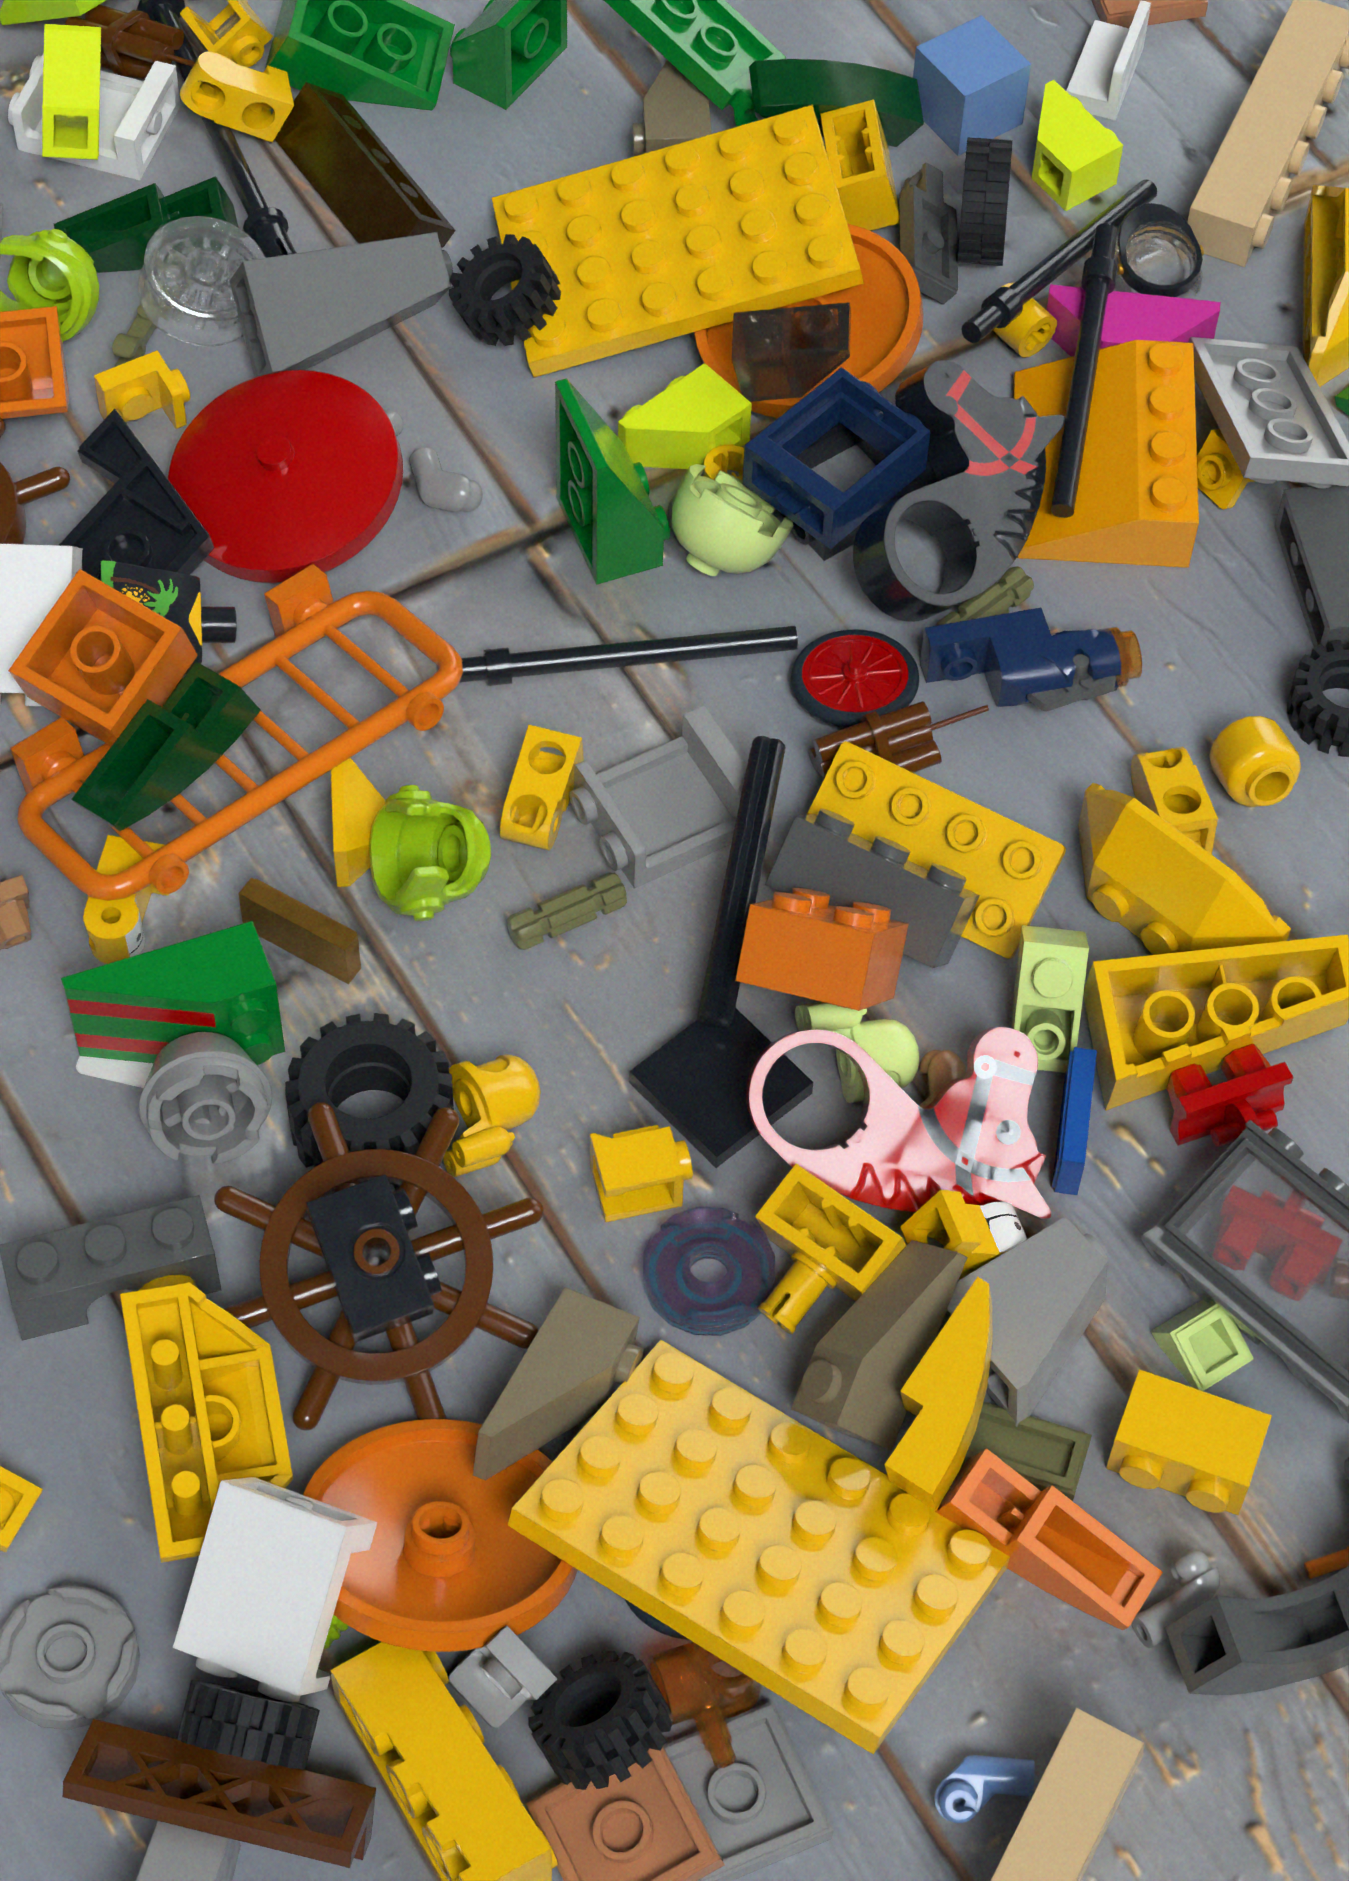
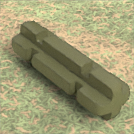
M1011 567L999 579V582L994 583L983 593L958 606L959 611L957 613L950 612L938 621L936 626L1009 613L1008 608L1010 606L1017 607L1030 597L1031 590L1034 588V582L1031 577L1025 574L1021 567Z
M609 872L590 880L592 884L590 888H586L584 884H581L537 903L539 910L535 912L528 907L510 915L507 919V928L516 947L520 950H526L544 942L542 936L547 933L550 938H553L597 919L595 913L601 910L606 915L624 907L627 903V893L618 875Z

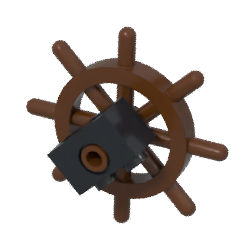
M324 1102L315 1103L308 1111V1121L323 1163L299 1178L287 1190L277 1206L233 1186H223L215 1194L214 1202L220 1211L265 1231L259 1260L263 1294L224 1308V1310L248 1328L272 1320L279 1334L289 1347L304 1361L314 1367L292 1415L293 1423L300 1430L309 1431L318 1425L339 1379L367 1385H386L404 1382L418 1420L447 1419L430 1371L442 1365L456 1354L476 1328L522 1349L529 1348L539 1331L533 1323L489 1304L488 1298L494 1269L491 1240L539 1222L544 1214L543 1205L538 1199L529 1197L487 1213H481L466 1189L453 1176L439 1167L459 1125V1116L451 1108L443 1107L434 1113L415 1155L385 1149L361 1150L349 1153L333 1108ZM389 1183L399 1184L400 1187L392 1192ZM426 1196L443 1210L453 1225L410 1240L408 1232L418 1227L416 1215ZM307 1215L309 1216L310 1221L305 1220ZM292 1244L324 1258L328 1271L289 1285L288 1261ZM463 1250L465 1280L462 1291L439 1281L432 1261ZM338 1296L342 1310L328 1339H326L307 1322L300 1310ZM434 1309L449 1315L447 1320L434 1333L421 1342L418 1341L412 1325L413 1321L433 1314ZM385 1331L393 1352L389 1353L353 1351L356 1342Z

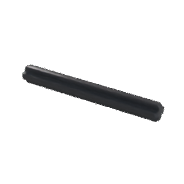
M758 736L752 741L697 1015L698 1021L701 1024L718 1029H726L731 1025L738 997L740 982L735 981L750 904L756 903L786 749L785 744L776 738Z

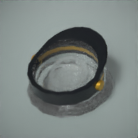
M1148 203L1135 207L1124 217L1120 225L1118 243H1116L1114 261L1118 265L1116 291L1191 299L1197 295L1203 279L1201 265L1204 250L1202 245H1199L1190 225L1178 212L1162 204Z

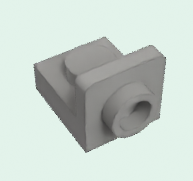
M508 1626L501 1629L482 1648L472 1650L448 1675L449 1684L492 1728L500 1727L526 1700H537L557 1680L551 1671Z

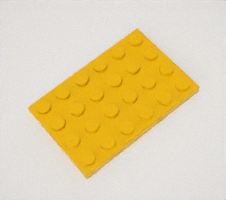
M813 105L492 197L501 243L503 244L505 234H514L518 241L522 236L530 239L533 245L536 244L560 282L557 285L561 290L560 300H553L557 306L554 316L544 313L542 317L547 325L541 330L533 325L528 329L532 337L523 341L528 364L534 378L864 284ZM519 280L510 282L512 290L516 287Z
M663 1340L657 1343L634 1369L627 1382L624 1381L512 1507L508 1522L510 1528L871 1754H874L1006 1571L1010 1559L1008 1555L991 1546L988 1539L981 1533L963 1529L936 1513L935 1510L891 1483L888 1475Z

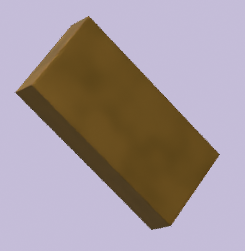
M250 878L238 893L242 922L253 921L259 937L347 984H350L360 971L359 941L356 931L258 879Z

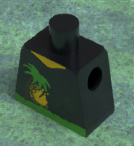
M115 561L100 562L96 571V578L182 627L198 655L185 674L190 671L196 661L200 664L202 663V643H235L237 631L235 607L201 606L199 577Z

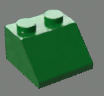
M490 0L485 6L483 13L467 29H461L452 41L450 56L453 63V84L507 110L567 48V0Z

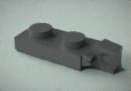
M926 162L922 165L923 168L915 175L905 180V186L901 190L899 198L900 252L912 266L917 277L920 292L945 304L958 291L957 213L955 208L944 203L943 172Z

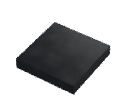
M735 1007L734 1017L728 1028L718 1029L709 1027L696 1020L630 1070L629 1083L717 1168L759 1135L748 1114L746 1086L755 1061L772 1042ZM785 1054L780 1056L772 1065L763 1086V1107L770 1125H773L813 1092V1081Z

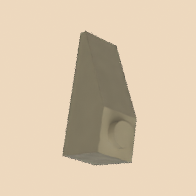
M668 60L663 65L643 99V123H632L633 156L712 134L709 98Z
M912 1240L817 1343L791 1410L844 1435L892 1451L907 1412L904 1408L900 1390L936 1339L967 1257L955 1251Z
M564 1287L478 1432L473 1475L487 1480L595 1415L615 1392L617 1386L624 1381L627 1382L634 1369L641 1363L643 1348L635 1346L640 1317Z

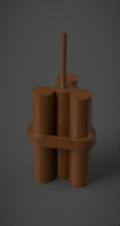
M99 4L85 13V19L68 17L65 25L101 27L100 67L111 70L117 75L144 81L155 61L168 64L175 61L191 67L195 64L194 61L174 56V50H179L184 41L182 29L150 20L147 13L139 10H132L127 13Z
M924 701L879 716L877 712L863 715L860 722L856 725L814 739V747L808 749L809 757L815 771H819L824 779L840 745L847 741L914 773L942 762L939 748L933 740L932 730L989 711L988 705L934 724H931V716Z

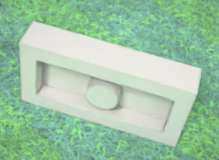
M1140 0L1130 28L1094 20L1066 90L1071 96L1076 97L1090 114L1116 120L1144 48L1151 8L1150 2Z

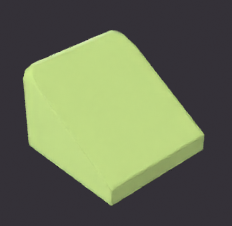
M1212 1299L1209 1302L1201 1300L1151 1331L1158 1346L1191 1387L1201 1391L1208 1389L1254 1359L1233 1317Z

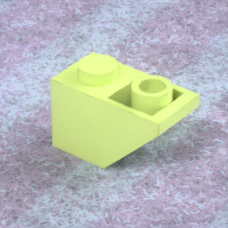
M1021 926L1011 1028L1027 1035L1034 1045L1038 1055L1037 1070L1065 1073L1070 1051L1077 1047L1089 953L1088 941L1084 931Z

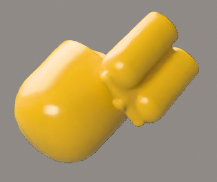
M504 1054L499 1055L493 1061L478 1066L466 1060L449 1068V1074H452L453 1099L468 1127L461 1134L460 1138L453 1142L452 1149L446 1151L443 1157L445 1168L451 1176L457 1177L498 1163L501 1156L509 1151L515 1139V1134L507 1130L524 1124L532 1119L540 1103L541 1090L539 1080L531 1066L520 1057Z

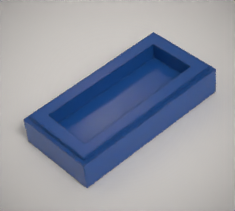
M1074 1047V1050L1070 1051L1063 1082L1052 1187L1055 1188L1054 1192L1078 1195L1086 1159L1097 1050Z

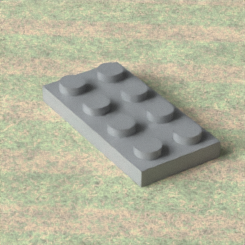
M1190 337L1189 343H1193L1195 380L1244 478H1249L1263 484H1272L1278 480L1302 482L1316 488H1329L1332 485L1349 486V441L1297 346Z

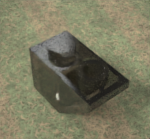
M850 303L735 312L733 315L732 363L741 394L750 402L800 398L850 357Z

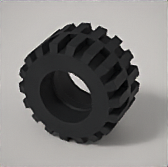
M374 1013L373 1021H361L360 1014L346 1016L347 1025L337 1028L332 1021L320 1028L321 1039L316 1040L308 1037L300 1045L301 1058L293 1057L288 1067L289 1081L285 1082V1095L293 1146H297L298 1157L306 1168L313 1165L316 1167L323 1163L308 1121L310 1107L318 1102L327 1103L333 1108L349 1153L361 1150L385 1149L415 1155L434 1113L443 1107L454 1110L452 1074H449L448 1059L444 1051L436 1052V1040L427 1031L416 1036L415 1023L402 1018L397 1025L390 1024L388 1014ZM368 1090L386 1091L400 1097L404 1101L393 1112L370 1119L353 1117L338 1109V1106L350 1096ZM389 1183L393 1185L395 1191L400 1187L399 1184Z

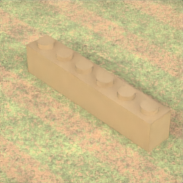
M1318 0L1292 1L1190 207L1187 223L1190 225L1199 245H1202L1204 254L1246 267L1254 248H1265L1275 217L1270 214L1272 210L1282 212L1292 186V180L1288 179L1290 173L1295 175L1301 173L1310 147V143L1305 141L1307 137L1317 139L1327 108L1323 107L1324 101L1331 104L1334 103L1344 72L1339 70L1341 67L1349 69V10ZM1183 241L1182 247L1192 250L1191 247Z

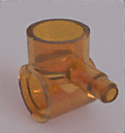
M694 1642L649 1655V1671L669 1705L671 1714L668 1716L672 1721V1725L694 1719L704 1748L710 1753L714 1765L718 1768L732 1765L736 1755L731 1745L733 1739L724 1717H735L749 1711L757 1703L761 1695L762 1685L744 1673L735 1677H725L717 1674L711 1667L723 1660Z

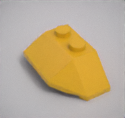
M1313 185L1304 221L1303 358L1319 387L1349 368V188Z
M1092 783L1085 790L1078 829L1086 898L1093 903L1096 910L1104 918L1120 923L1140 938L1153 955L1288 940L1291 928L1280 917L1276 915L1271 916L1264 901L1235 871L1134 797L1115 790H1105L1096 783Z
M187 1282L120 1294L161 1563L200 1555L221 1480L255 1477L282 1488H286L293 1480L271 1345L229 1312L207 1299L206 1294L197 1287Z

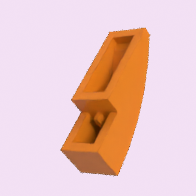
M987 1448L964 1463L937 1511H935L963 1529L974 1530L984 1535L991 1546L1010 1557L1007 1569L1058 1599L1121 1630L1129 1628L1163 1573L1053 1485L1040 1491Z

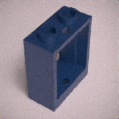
M841 367L745 445L743 485L829 549H832L863 523L870 514L881 508L926 470L930 430L924 427L917 417L903 412L881 396L871 384L860 381ZM839 422L887 456L844 493L796 458Z

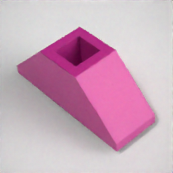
M1050 284L1046 310L1057 320V327L1051 339L1072 357L1076 353L1085 290L1082 287ZM1113 291L1108 294L1100 349L1133 340L1189 343L1190 337L1214 339L1221 302Z

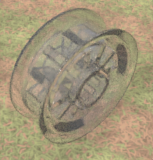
M203 216L184 217L171 221L157 230L147 244L144 254V265L141 269L137 285L140 304L152 323L176 340L196 346H219L231 343L244 335L229 280L243 261L262 259L265 256L258 244L247 233L226 221Z

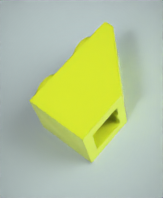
M45 24L42 157L94 160L99 158L101 27Z
M1052 80L1045 84L1031 179L1059 206L1068 211L1117 184L1123 144L1115 133L1105 128L1096 120L1076 97L1071 96L1055 80Z
M704 363L688 375L675 378L664 391L643 405H636L629 409L622 419L618 421V437L623 442L632 463L640 462L643 467L689 469L692 465H704L706 455L713 448L730 444L742 447L750 441L752 403Z

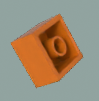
M79 569L8 671L28 698L112 746L147 699L160 707L164 705L198 655L182 627Z
M793 888L792 894L774 892L773 899L750 904L735 981L860 1011L894 998L909 923L890 919L891 909L876 904L853 902L852 908L829 905L830 895L816 890Z

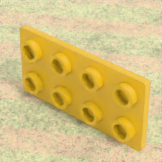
M847 741L840 745L807 815H818L820 809H825L839 814L855 824L851 833L872 843L876 836L884 837L910 850L911 852L907 860L927 870L934 863L964 876L967 880L963 888L980 896L961 937L1007 959H1012L1019 948L1021 926H1030L1066 852L1065 846Z

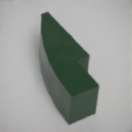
M831 60L754 61L749 66L754 110L756 113L772 117L813 105L822 137H824L820 113L873 99L887 144L894 147L899 146L924 125L918 82L915 78L882 68Z
M216 176L165 197L157 184L153 183L54 223V229L66 233L67 237L79 244L94 261L93 265L96 272L99 273L149 269L157 260H164L166 266L207 257L242 245L234 205Z
M196 661L162 707L149 699L146 700L71 800L118 831H122L172 800L206 772L240 737L261 709L240 686Z

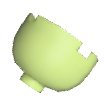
M696 464L690 466L677 489L672 503V528L679 543L689 551L686 557L687 562L697 570L710 576H717L720 570L733 574L751 572L769 562L782 547L793 527V521L785 517L780 522L772 515L775 508L743 485V481L733 475L720 470L715 480L700 476L705 468L704 465Z

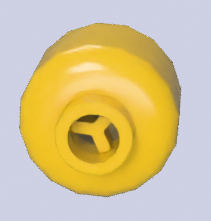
M1248 716L1229 724L1216 737L1209 754L1212 770L1227 793L1235 802L1247 807L1270 806L1283 800L1293 789L1301 770L1299 753L1280 726L1274 720L1264 716Z

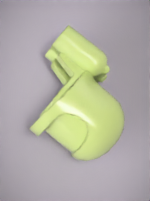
M825 1002L796 1006L795 1019L799 1031L817 1029L841 1034L863 1048L901 1088L906 1087L913 1081L918 1072L919 1050L915 1036L904 1024L895 1019L861 1021L862 1016L867 1013V1008L858 1011ZM836 1049L837 1065L844 1099L848 1103L864 1101L863 1082L856 1066L845 1054Z

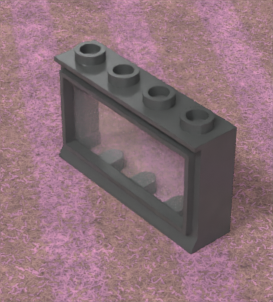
M1249 1120L1245 1124L1247 1128L1164 1218L1155 1227L1141 1236V1239L1156 1262L1161 1266L1166 1262L1171 1264L1184 1276L1188 1286L1206 1302L1212 1299L1234 1318L1238 1328L1257 1345L1262 1341L1285 1361L1289 1371L1308 1388L1314 1385L1336 1403L1342 1418L1349 1424V1186L1329 1169L1323 1168L1317 1174L1299 1160L1304 1155L1303 1151L1279 1129L1274 1127L1267 1134Z

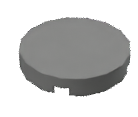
M63 1585L47 1590V1595L40 1596L32 1602L30 1598L13 1610L1 1628L0 1689L17 1714L43 1728L72 1730L90 1725L93 1719H103L122 1704L136 1682L141 1655L133 1624L116 1600L94 1588Z

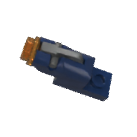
M1040 607L924 628L920 666L926 683L947 679L958 681L966 679L971 675L984 673L997 707L1033 703L1043 711H1050L1082 699L1089 700L1116 691L1118 687L1126 686L1129 679L1141 676L1142 655L1135 633L1132 630L1121 632L1118 627L1099 630L1061 631L1051 636L1044 613Z

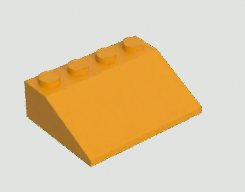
M1133 340L1102 348L1099 350L1074 514L1071 517L1061 518L1051 513L1063 426L1045 447L1046 475L1040 506L1027 541L1017 558L1189 568L1199 525L1193 343ZM1075 356L1014 372L1013 399L1016 400L1024 396L1039 417L1051 415L1066 416Z

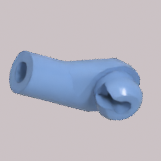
M979 1755L967 1756L939 1783L934 1797L935 1807L939 1814L947 1821L959 1824L973 1819L995 1794L1032 1797L1035 1776L1034 1760Z

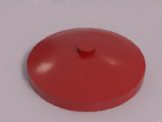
M290 370L274 374L269 373L242 382L227 390L204 407L191 421L177 443L169 467L168 480L210 535L214 548L204 561L214 568L240 579L264 583H281L312 564L322 572H327L358 554L376 537L388 521L397 503L403 479V458L400 444L390 419L380 404L368 392L342 377L329 373Z

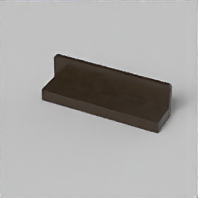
M306 82L294 99V107L275 137V141L356 241L361 244L437 232L440 245L443 248L456 231L343 94Z

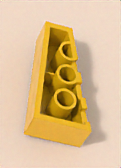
M1348 934L1093 961L1083 997L1093 1049L1097 1050L1096 1065L1105 1111L1167 1089L1170 1074L1179 1068L1195 1063L1196 1065H1201L1207 1075L1221 1070L1224 1057L1233 1050L1255 1044L1260 1052L1265 1054L1345 1025L1349 1019Z
M380 1642L330 1670L336 1700L440 1881H552V1869L558 1866V1863L548 1840L521 1803L519 1794L501 1764L496 1765L483 1745L485 1740L482 1731L469 1708L465 1704L458 1706L445 1687L449 1683V1679L436 1652L412 1650Z

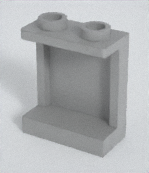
M703 705L683 714L682 736L598 774L594 772L587 760L574 765V790L569 792V797L573 810L583 825L591 823L600 836V847L609 866L614 871L621 869L635 889L732 844L747 765L709 710Z

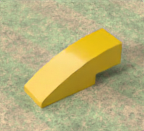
M978 1276L900 1390L904 1408L917 1417L884 1464L891 1483L937 1511L959 1473L977 1428L988 1385L993 1344L992 1298L989 1283Z

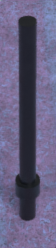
M1147 179L1140 181L1009 288H998L982 302L981 310L962 325L961 332L963 337L970 343H977L993 329L1004 328L1020 316L1025 303L1092 250L1095 229L1099 224H1112L1118 229L1129 211L1137 206L1151 202L1157 196L1155 184Z
M1108 223L1099 224L1096 227L1091 257L1084 262L1081 286L1085 290V297L1065 416L1066 422L1063 428L1051 503V513L1061 518L1071 517L1075 510L1108 294L1114 291L1117 279L1118 265L1114 261L1118 229Z
M795 626L518 653H509L508 647L486 649L483 651V656L462 658L463 675L459 683L486 680L487 686L512 684V677L797 650V630Z

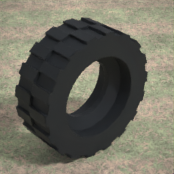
M967 138L958 263L1003 266L1013 140Z

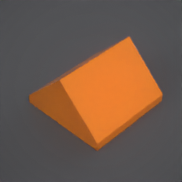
M57 306L0 312V417L7 419L68 412L69 388Z

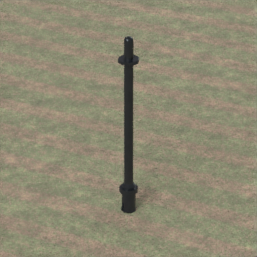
M139 0L137 10L147 13L150 20L183 30L178 18L181 17L180 12L185 8L184 0ZM184 32L183 44L179 50H174V56L196 62L197 57ZM175 62L185 82L192 67ZM201 116L248 215L243 225V232L251 246L257 247L261 258L297 253L287 234L289 227L284 213L280 209L268 207L231 128L214 123V120Z

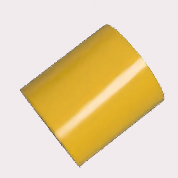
M1013 282V283H1008V284H1006V285H1004V286H1002V287H1008V288H1009V287H1010L1012 284H1014L1015 282ZM1031 298L1023 305L1020 316L1006 327L995 328L993 331L1017 354L1026 358L1038 353L1051 340L1057 327V320L1034 298Z

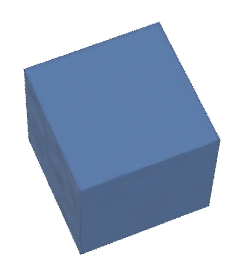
M982 15L917 46L913 78L917 79L924 122L957 156L966 152L968 137L993 139L1023 124L1031 63Z

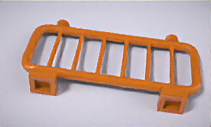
M312 564L264 593L276 638L218 674L242 688L277 666L349 728L348 730L309 754L267 715L260 711L253 721L298 761L258 786L223 754L215 764L247 793L208 818L200 813L181 794L177 795L170 802L196 826L156 851L151 849L131 828L127 827L122 831H118L110 826L143 859L118 874L105 875L97 872L43 819L45 810L69 794L76 793L111 748L110 745L104 743L84 756L75 728L64 718L60 717L10 748L23 787L27 793L18 807V825L24 836L81 892L91 898L107 901L124 899L140 892L151 884L162 894L173 893L180 889L188 878L189 868L185 862L407 721L420 731H426L434 727L444 712V705L441 700L458 686L463 675L462 658L452 645L396 599L382 592H355L333 602L327 575ZM359 616H378L433 661L439 669L432 677L409 690L342 634L338 628ZM327 636L397 695L398 698L364 720L358 721L288 659Z

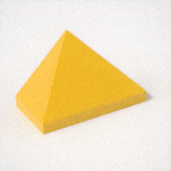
M351 758L331 770L333 853L337 887L351 886L371 867L369 839L372 824L377 812L385 805L384 798Z

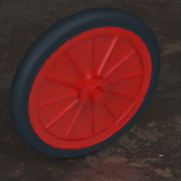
M841 630L817 638L800 652L793 664L791 684L795 697L810 714L833 725L851 727L858 724L863 715L877 712L879 716L909 706L915 698L919 687V670L910 652L896 640L884 634L868 630Z

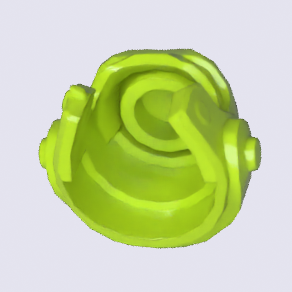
M58 229L36 231L29 236L10 235L0 241V254L14 255L10 264L7 283L9 290L16 299L15 301L8 298L0 290V312L57 306L62 342L80 334L93 318L99 300L98 277L93 265L94 261L79 244L67 237L66 233Z
M417 785L400 787L399 792L390 795L385 800V805L377 812L372 824L369 839V855L375 890L379 898L392 911L399 915L413 916L415 921L431 920L434 918L435 913L444 910V905L468 897L484 880L491 861L489 835L483 822L472 810L434 800L429 791H422Z

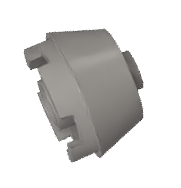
M212 1032L191 1033L173 1040L157 1055L140 1097L139 1113L141 1121L154 1144L166 1156L179 1161V1153L193 1157L211 1156L213 1164H221L245 1154L258 1143L260 1139L258 1129L266 1120L271 1109L272 1090L263 1071L234 1040Z

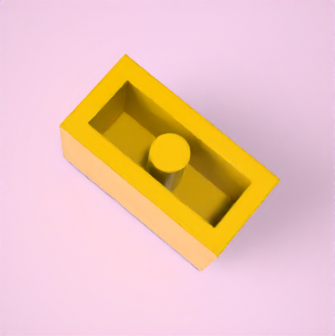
M1139 1369L1114 1439L1106 1469L1119 1473L1126 1482L1144 1489L1159 1487L1182 1495L1193 1506L1201 1510L1213 1513L1227 1511L1239 1515L1272 1415Z

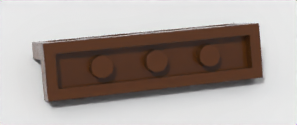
M93 1719L64 1778L62 1797L350 1868L354 1858L364 1859L371 1840L376 1787L298 1768L293 1769L280 1765H270L256 1760L242 1759L238 1756L226 1755L214 1750L186 1744L175 1738Z

